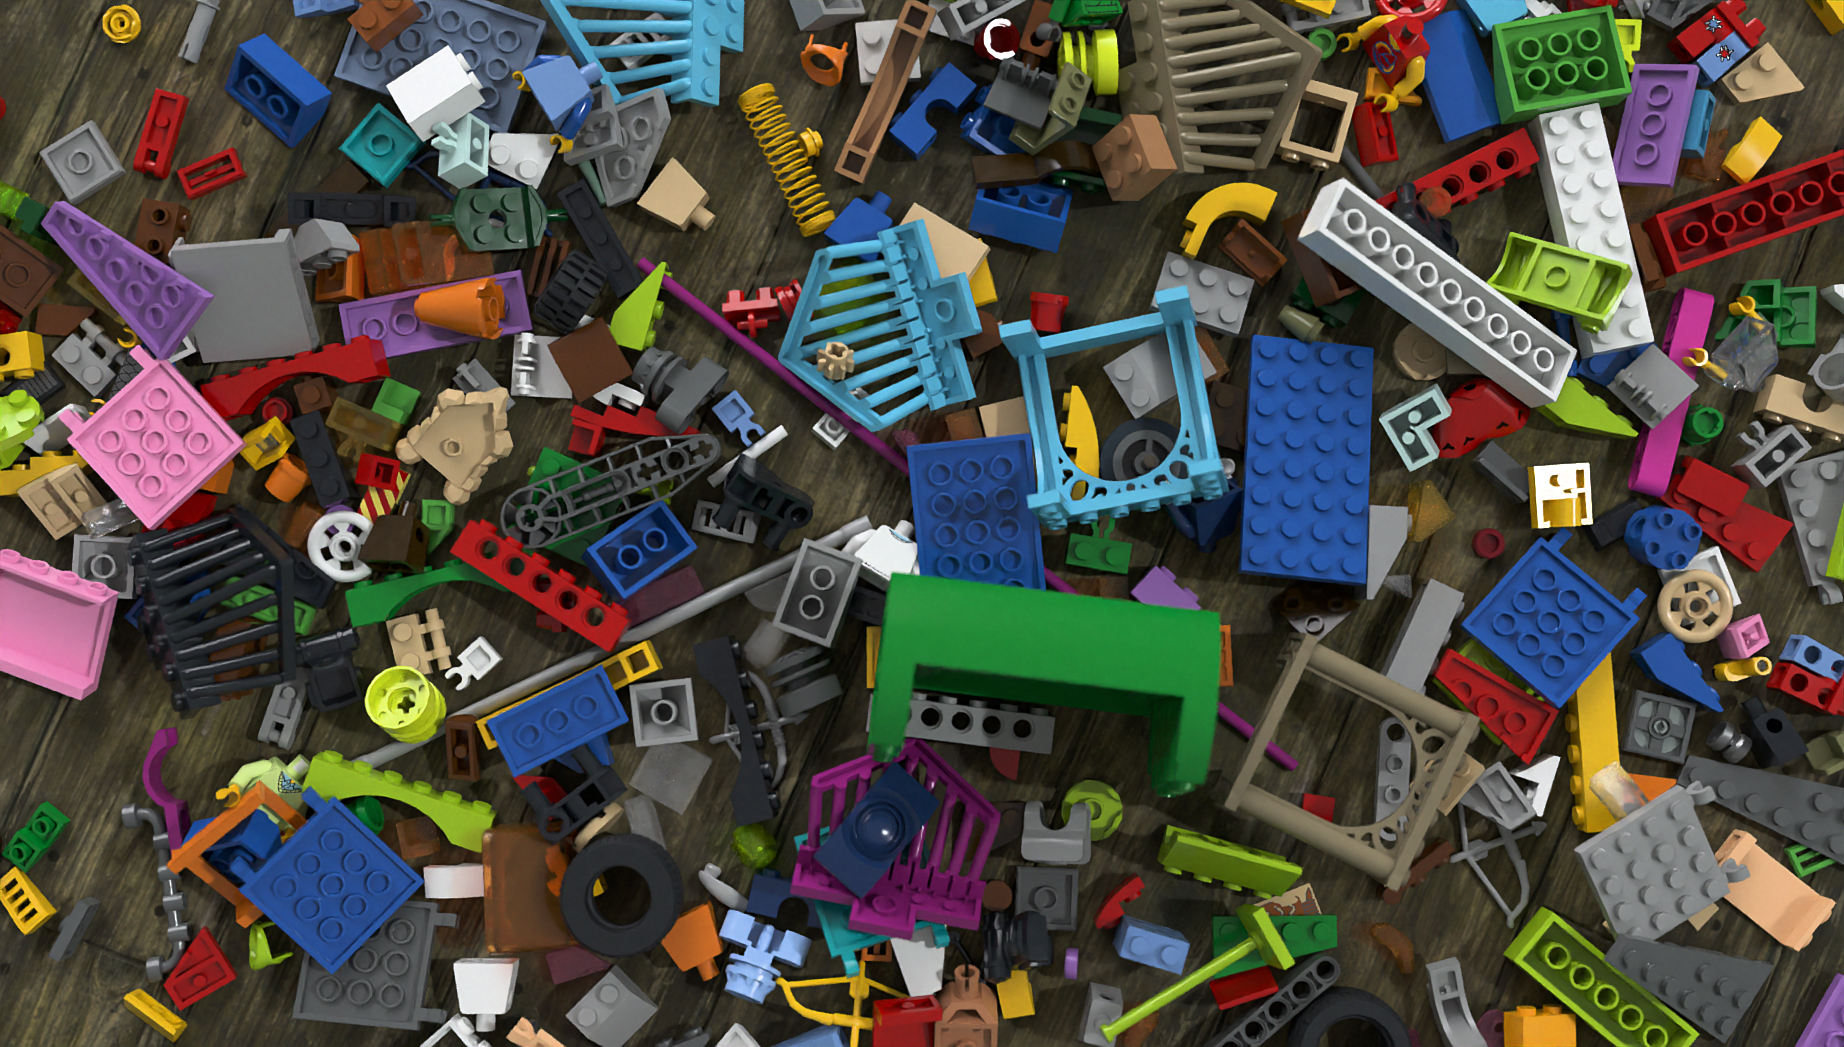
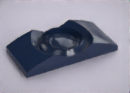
M892 761L812 858L858 899H862L889 869L905 846L922 829L941 802L901 766Z

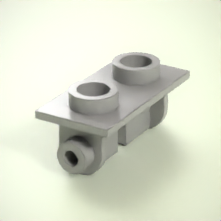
M475 358L468 365L466 363L461 364L456 369L458 374L452 378L466 394L475 391L484 393L501 387ZM510 396L505 412L516 404Z

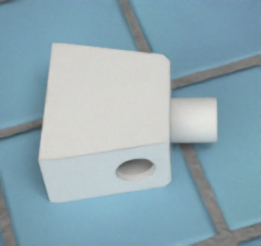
M460 958L454 963L460 1011L462 1014H476L477 1031L487 1032L495 1030V1014H505L511 1008L519 958Z

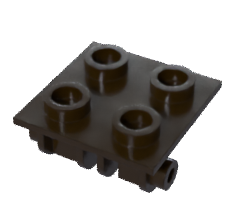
M1298 580L1272 603V606L1299 633H1308L1318 638L1317 643L1360 606L1338 584Z

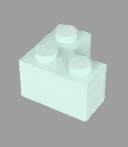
M1437 383L1383 412L1379 418L1410 472L1438 458L1440 452L1427 428L1449 417L1452 409Z

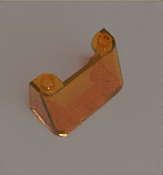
M549 821V825L546 828L549 832L554 830L558 834L562 831L560 825L563 821ZM533 822L502 823L485 829L482 838L486 948L489 955L568 948L577 945L575 937L569 933V929L567 930L565 926L566 923L563 922V915H561V908L559 907V890L562 886L561 881L564 872L567 871V854L571 852L572 843H574L577 836L576 829L552 847L540 834V831Z

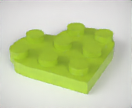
M15 390L8 396L0 397V452L32 438L35 435L33 429L39 422L43 423L45 420L44 411L34 397L29 396L25 390Z

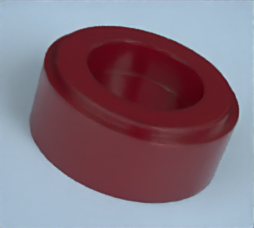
M1485 528L1474 534L1471 545L1477 556L1483 559H1492L1498 557L1503 552L1505 540L1498 530Z

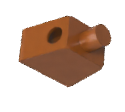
M1040 0L1034 1L1018 47L1019 53L1023 54L1021 62L1024 63L1025 68L1027 64H1031L1030 70L1032 71L1039 67L1040 61L1048 62L1055 43L1043 40L1040 47L1032 45L1033 39L1037 38L1036 33L1039 25L1050 22L1048 15L1052 5Z

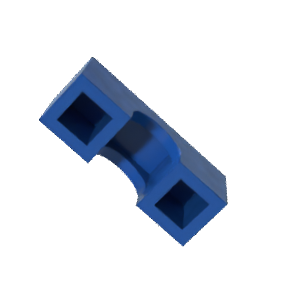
M950 62L944 68L939 66L932 73L928 80L931 82L924 91L919 89L910 99L909 104L911 106L904 114L899 112L889 124L891 128L889 130L890 139L916 161L921 158L937 139V131L927 123L925 119L926 114L932 108L945 107L957 116L976 94L977 85Z

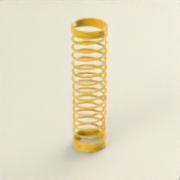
M760 84L744 92L737 102L741 110L747 113L745 116L746 120L751 121L750 129L756 130L754 137L759 138L758 145L764 147L762 153L768 156L766 162L773 165L771 172L776 173L775 180L781 182L779 189L786 191L783 197L790 200L788 207L794 208L792 216L799 217L796 224L800 225L799 230L802 236L815 235L826 230L834 222L836 215H834L833 210H829L811 218L805 223H799L804 216L827 207L829 202H822L803 214H795L800 207L807 206L823 198L825 193H818L799 205L791 206V202L795 199L818 190L821 184L812 185L793 197L786 196L789 191L811 183L817 176H808L789 188H782L785 182L809 173L812 170V166L804 167L785 179H778L781 173L802 166L808 161V158L798 159L783 169L774 171V167L777 164L785 163L800 156L804 149L794 150L776 162L769 161L772 156L787 152L796 147L800 140L790 141L772 153H765L768 147L791 139L795 135V131L784 133L766 145L761 144L764 138L775 136L787 130L791 123H783L769 130L763 136H757L759 130L774 126L787 117V114H780L765 121L759 127L752 126L755 121L771 117L783 108V105H776L761 112L753 119L748 118L751 112L765 109L776 103L779 99L778 96H774L775 90L772 84ZM770 100H773L772 102H770V103H768V104H766V105H764V106H762V107L757 108L758 106L764 104L765 102H768V101H770ZM776 108H779V109L775 110L774 112H772V113H770V114H768V115L762 116V115L766 114L767 112H769V111H771V110H774V109H776ZM782 117L781 119H779V120H777V121H775V122H773V123H771V124H768V123H770L771 121H773V120H775V119H777V118ZM781 127H784L783 129H781V130H779V131H777V132H774L775 130H777V129H779V128H781ZM787 135H790V136H788V137H786V138H784V139L778 141L779 139H781V138H783V137H785V136H787Z

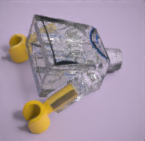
M1742 296L1737 298L1738 302L1729 304V311L1734 316L1745 314L1746 317L1712 353V361H1708V354L1705 349L1689 348L1696 358L1694 360L1690 357H1683L1682 362L1688 367H1702L1704 369L1703 373L1721 386L1731 390L1743 389L1756 393L1765 388L1766 383L1764 379L1778 364V333L1774 324L1769 323L1760 312L1756 313L1754 311V299L1750 296Z

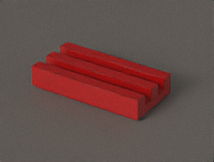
M231 147L177 170L188 199L193 201L248 177L242 168V162L238 159V153L235 148ZM231 159L232 161L217 169L210 170L204 173L203 175H200L189 181L187 179L188 176L200 172L204 169H207L211 166H214L218 163H221L225 160ZM232 170H235V172H232V173H230V174H228V175H225V176H223V177H221V178H218V179H216V180H214V181H211V182H209V183H207V184H204V185H202V186H200V187H197V188H195V189L192 190V188L195 187V186H197V185H200V184H202V183H204V182H207V181H209V180H211V179H214V178H216V177H218V176H221V175H223V174H225V173H228V172H230V171H232Z

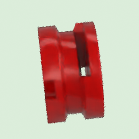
M796 278L790 282V286L782 287L780 285L774 288L790 322L802 291Z

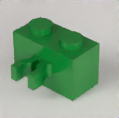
M1109 518L1108 527L1103 530L1102 538H1099L1100 528H1098L1097 522L1090 523L1093 532L1092 536L1068 534L1063 564L1125 575L1128 572L1132 543L1109 539V534L1114 529L1116 519Z

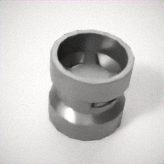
M1722 721L1709 733L1706 738V745L1713 750L1721 751L1723 758L1734 764L1739 762L1749 752L1752 740L1745 734H1738L1735 731V727L1728 721Z

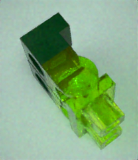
M0 180V215L23 223L20 229L30 235L59 246L41 225V222L51 208L28 197V193Z

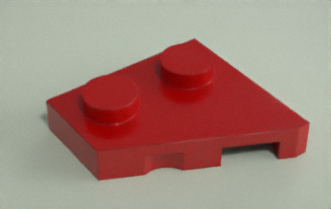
M206 925L200 930L163 986L181 1011L236 979L238 974Z

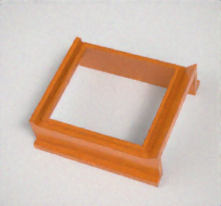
M260 780L256 782V786L241 797L236 807L226 809L183 846L172 850V859L167 863V868L175 874L187 867L236 906V922L245 929L264 913L239 891V886L200 854L263 803L296 830L308 821Z

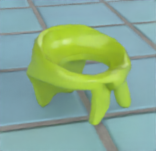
M255 920L252 923L249 936V963L254 971L271 964H279L285 958L293 956L292 952L287 951L271 955L263 928L276 924L272 920L263 923Z

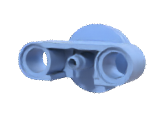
M729 909L718 937L743 947L746 951L744 956L730 954L729 960L734 965H727L725 970L727 983L724 990L741 999L756 1004H763L765 996L774 990L776 982L772 978L781 976L780 971L770 966L772 960L775 959L793 967L803 968L812 940L789 930L784 933L774 929L769 924L763 925L755 922V917Z

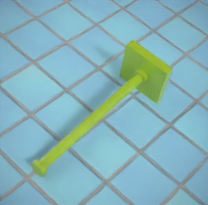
M1247 903L1237 907L1235 911L1248 932L1249 938L1108 1025L1104 1023L1099 1026L1105 1040L1111 1043L1117 1034L1255 949L1258 950L1265 964L1283 970L1295 964L1265 909Z

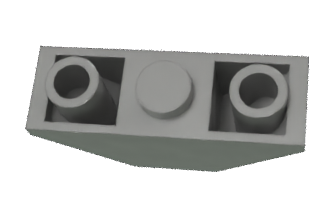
M314 218L300 225L294 238L303 276L316 275L317 271L331 268L332 264L346 261L347 257L360 252L359 244L345 225L340 222Z

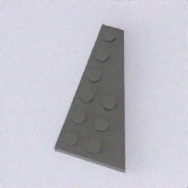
M1620 933L1604 958L1605 962L1724 1044L1734 1032L1738 1022L1751 1005L1754 997L1774 965L1764 960L1757 959L1756 961L1738 955L1735 957L1722 952L1691 946L1682 947L1670 942L1661 943L1649 938Z

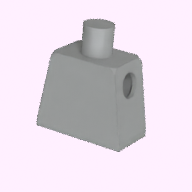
M1090 981L1077 1040L1102 1047H1114L1116 1036H1114V1041L1108 1043L1103 1037L1099 1026L1104 1023L1108 1025L1121 1017L1123 1000L1120 988Z

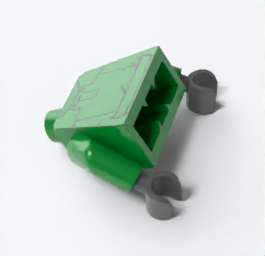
M1054 0L1048 15L1050 22L1040 24L1036 35L1041 40L1058 41L1062 35L1061 28L1058 26L1059 22H1061L1062 27L1089 26L1088 36L1091 38L1094 30L1112 29L1108 21L1121 15L1123 11L1118 0Z

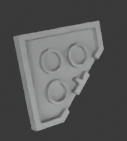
M655 88L616 105L623 149L595 158L607 207L615 208L637 199L641 193L671 120L664 89Z

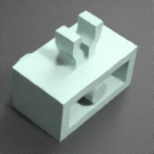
M467 113L449 126L442 121L432 125V131L439 134L431 143L432 146L440 149L439 177L459 189L487 177L489 151L488 124L473 114Z

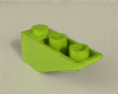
M661 262L614 312L610 330L619 348L644 354L647 348L653 347L656 338V331L652 330L655 319H661L664 310V302L657 300L660 289L666 290L661 286L664 273L670 278L673 276V273L667 272L669 271V266L666 262Z
M1566 376L1556 402L1534 407L1558 427L1624 440L1634 438L1639 434L1631 428L1633 424L1627 418L1621 415L1616 416L1607 409L1609 405L1603 399L1595 395L1592 397L1584 390L1585 386L1572 376Z

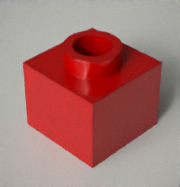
M361 453L355 483L394 491L401 461Z

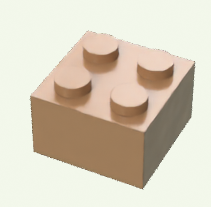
M1129 114L1092 147L1112 201H1139L1177 170L1156 115Z

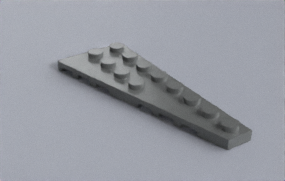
M1686 755L1684 764L1680 763L1673 778L1677 779V785L1687 789L1690 784L1697 780L1701 782L1703 788L1710 786L1716 795V799L1712 800V802L1796 843L1802 844L1810 850L1821 853V855L1831 858L1844 866V788Z

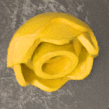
M124 4L113 6L103 16V30L112 41L128 43L139 35L141 20L138 13L130 6Z

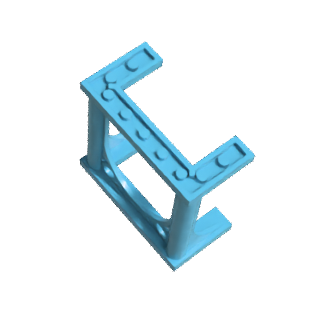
M1187 285L1155 292L1160 312L1041 338L1030 319L999 326L1000 338L1019 365L1038 478L1037 494L1027 496L1028 506L1045 528L1049 527V530H1060L1068 527L1067 523L1080 521V524H1090L1097 522L1098 517L1110 515L1111 518H1121L1129 515V511L1141 509L1142 512H1151L1160 509V505L1172 503L1173 506L1186 505L1192 502L1191 499L1203 496L1205 500L1217 499L1223 496V492L1229 491L1227 478L1218 455L1194 329L1198 325ZM1166 333L1181 409V428L1173 450L1157 468L1139 478L1126 481H1107L1088 475L1068 458L1061 445L1046 358ZM1185 446H1189L1188 454L1190 455L1193 453L1194 459H1191L1186 455H1181V449ZM1175 462L1186 464L1189 478L1178 479L1174 477L1170 472V466ZM1063 471H1072L1074 476L1069 478L1064 485L1063 479L1067 478L1064 476ZM1159 476H1166L1170 483L1159 482L1160 485H1156L1155 479ZM1080 481L1087 482L1089 489L1086 496L1078 501L1072 500L1071 490L1074 485ZM1129 485H1135V490L1127 491ZM1105 488L1107 490L1105 496L1101 493L1094 498L1096 489Z

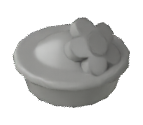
M1622 0L1623 5L1619 9L1621 12L1627 10L1631 19H1644L1645 11L1650 8V0Z

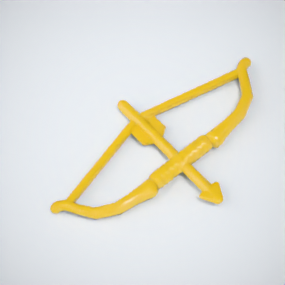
M862 960L858 962L859 975L848 979L847 977L787 982L783 978H776V983L782 986L790 1007L803 1017L816 1020L827 1026L834 1024L851 1027L850 1047H858L859 1029L872 1031L873 1019L861 1017L862 1000L868 998L869 985L898 998L910 997L866 978L865 961ZM850 982L849 995L854 998L853 1015L830 1014L806 1009L794 999L790 988Z

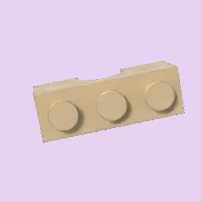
M1778 374L1763 378L1753 412L1763 415L1762 419L1764 421L1774 424H1782V422L1792 424L1800 433L1810 434L1812 431L1821 434L1822 440L1831 443H1840L1841 440H1844V402L1834 401L1827 395L1822 396L1817 410L1813 412L1803 402V392L1806 383Z

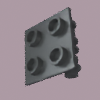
M1004 57L999 73L983 107L1041 130L1059 79H1056L1057 75H1051L1043 71L1038 73L1040 69L1036 67L1035 71L1030 70L1031 64H1027L1025 68L1024 63L1014 60V57H1010V59Z

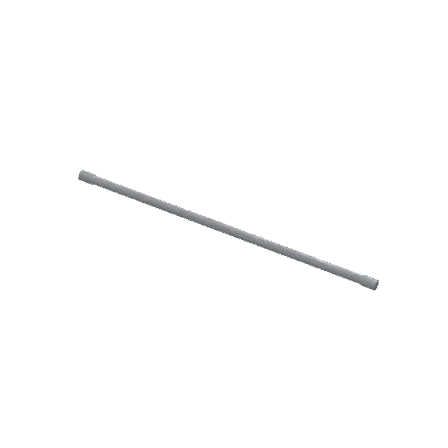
M867 515L814 542L835 549L848 543L853 536L873 529ZM800 548L627 630L613 652H607L596 645L445 717L438 732L426 741L409 744L397 740L372 753L355 758L351 762L355 760L365 761L373 765L372 769L393 760L445 735V721L452 716L471 714L481 718L793 569Z

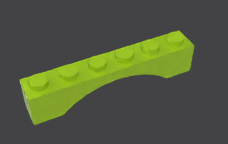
M320 751L313 757L301 793L311 786L325 801H328L333 795L339 800L361 795L384 796L397 799L416 807L429 816L443 830L452 844L481 853L485 848L498 811L491 809L492 806L483 801H474L472 803L463 800L460 794L453 791H444L443 793L434 790L431 784L424 781L416 780L413 783L404 780L401 774L394 771L386 770L381 772L372 769L373 765L365 761L355 760L351 762L342 759L343 755L335 751Z

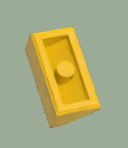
M138 988L124 997V1005L128 1010L171 1042H175L187 1027V1023L142 989Z

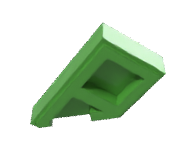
M422 499L421 522L430 529L426 556L433 552L454 532L455 504L450 503L448 500Z

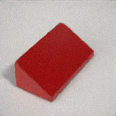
M1387 101L1381 105L1374 104V102H1365L1354 107L1352 121L1362 167L1399 161L1390 112H1381L1386 107Z
M1267 965L1209 982L1214 1002L1221 1011L1276 993L1279 990Z

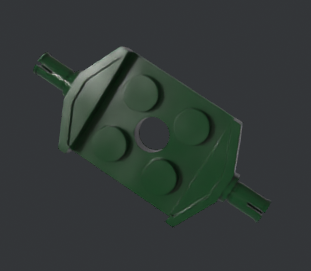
M533 185L486 189H467V187H462L457 192L451 212L440 215L430 214L429 221L432 222L429 225L430 228L449 227V229H452L459 245L465 252L537 248L540 245L545 227L549 222H567L568 215H565L567 214L566 208L553 210L545 208ZM491 212H498L503 216L504 225L502 228H495L490 224L489 215Z

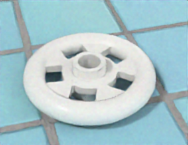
M335 511L321 517L314 524L308 536L307 548L311 562L338 582H354L367 577L373 570L357 558L361 551V544L364 545L374 524L365 516L352 511ZM350 524L362 530L359 537L347 531ZM334 525L339 532L330 539L324 532ZM341 542H349L351 549H342ZM328 546L334 558L326 561L320 549ZM340 561H353L354 569L341 570Z

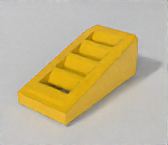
M17 866L0 879V900L24 935L35 932L57 913V910ZM13 879H16L18 884L8 891L5 886ZM22 889L24 894L15 900L13 896ZM29 899L31 903L23 909L21 904ZM35 908L37 913L31 918L28 914Z

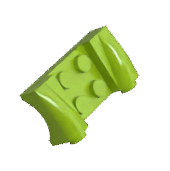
M1510 231L1502 261L1495 274L1487 281V284L1515 305H1519L1521 300L1575 316L1581 324V329L1592 334H1598L1599 331H1607L1633 273L1630 265L1627 263Z

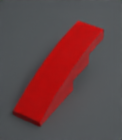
M574 405L570 414L575 419L604 427L607 430L634 436L663 437L679 435L655 419L657 412L643 406L640 407L636 417L609 405L603 416L578 405ZM689 426L680 435L701 434V432Z

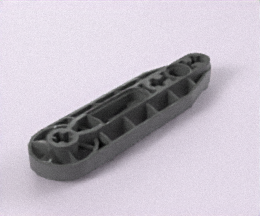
M709 434L650 437L525 486L509 495L502 505L500 515L502 530L506 536L509 535L523 543L524 548L533 549L550 545L676 495L714 464L721 456V443L716 437ZM691 438L690 440L677 444L675 446L673 445L671 440ZM655 440H666L667 449L645 457L640 445ZM703 441L706 444H712L713 449L709 451L710 457L707 458L705 454L694 456L693 459L696 463L693 464L692 456L686 447L690 446V451H696L702 448L701 442ZM636 448L639 460L616 468L612 456ZM674 452H679L684 457V465L678 470L672 468L669 463V458ZM607 459L610 471L588 480L583 468ZM645 464L647 467L662 465L664 469L652 473L651 480L641 475V472L645 470ZM702 467L689 479L686 478L685 473ZM578 471L581 483L559 491L554 479ZM680 476L683 484L672 493L660 497L656 484ZM612 478V481L606 483V485L586 491L582 496L575 499L571 494L605 479ZM549 482L552 493L547 489L536 486ZM651 487L656 499L632 508L628 495ZM616 488L618 494L577 509V502L582 500L589 501L594 497L614 491ZM534 490L539 491L538 504H532ZM560 497H562L566 503L568 510L567 514H564L563 505L558 499ZM513 499L522 505L519 510L511 504ZM622 499L627 510L603 519L599 507ZM557 507L558 510L551 513L548 512V509ZM593 510L598 522L574 531L570 518ZM537 512L539 518L535 520L536 525L534 526V522L528 523L527 517L531 513ZM517 523L516 526L508 528L509 525ZM565 523L569 533L558 537Z

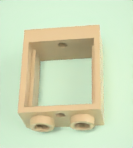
M1310 80L1301 99L1342 110L1332 151L1330 153L1289 141L1299 108L1298 104L1274 153L1282 155L1281 159L1288 162L1298 163L1300 160L1310 163V167L1319 171L1333 170L1340 160L1358 93Z

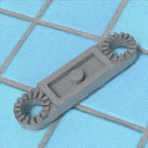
M1396 717L1386 718L1379 726L1374 823L1393 813L1409 793L1411 738L1403 724ZM1397 723L1403 729V734L1399 740L1392 741L1387 735V730L1390 725ZM1401 816L1398 820V827L1402 831L1404 821L1407 822L1406 816ZM1383 829L1381 830L1380 837L1389 841L1396 840L1394 832L1386 833Z

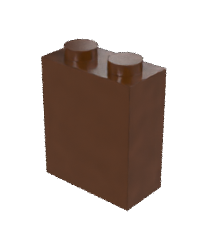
M245 617L218 628L215 639L268 622ZM268 636L211 653L209 663L265 651ZM261 664L214 675L215 682L219 683L258 676ZM254 689L220 695V698L223 701H230V699L241 700V696L253 695Z

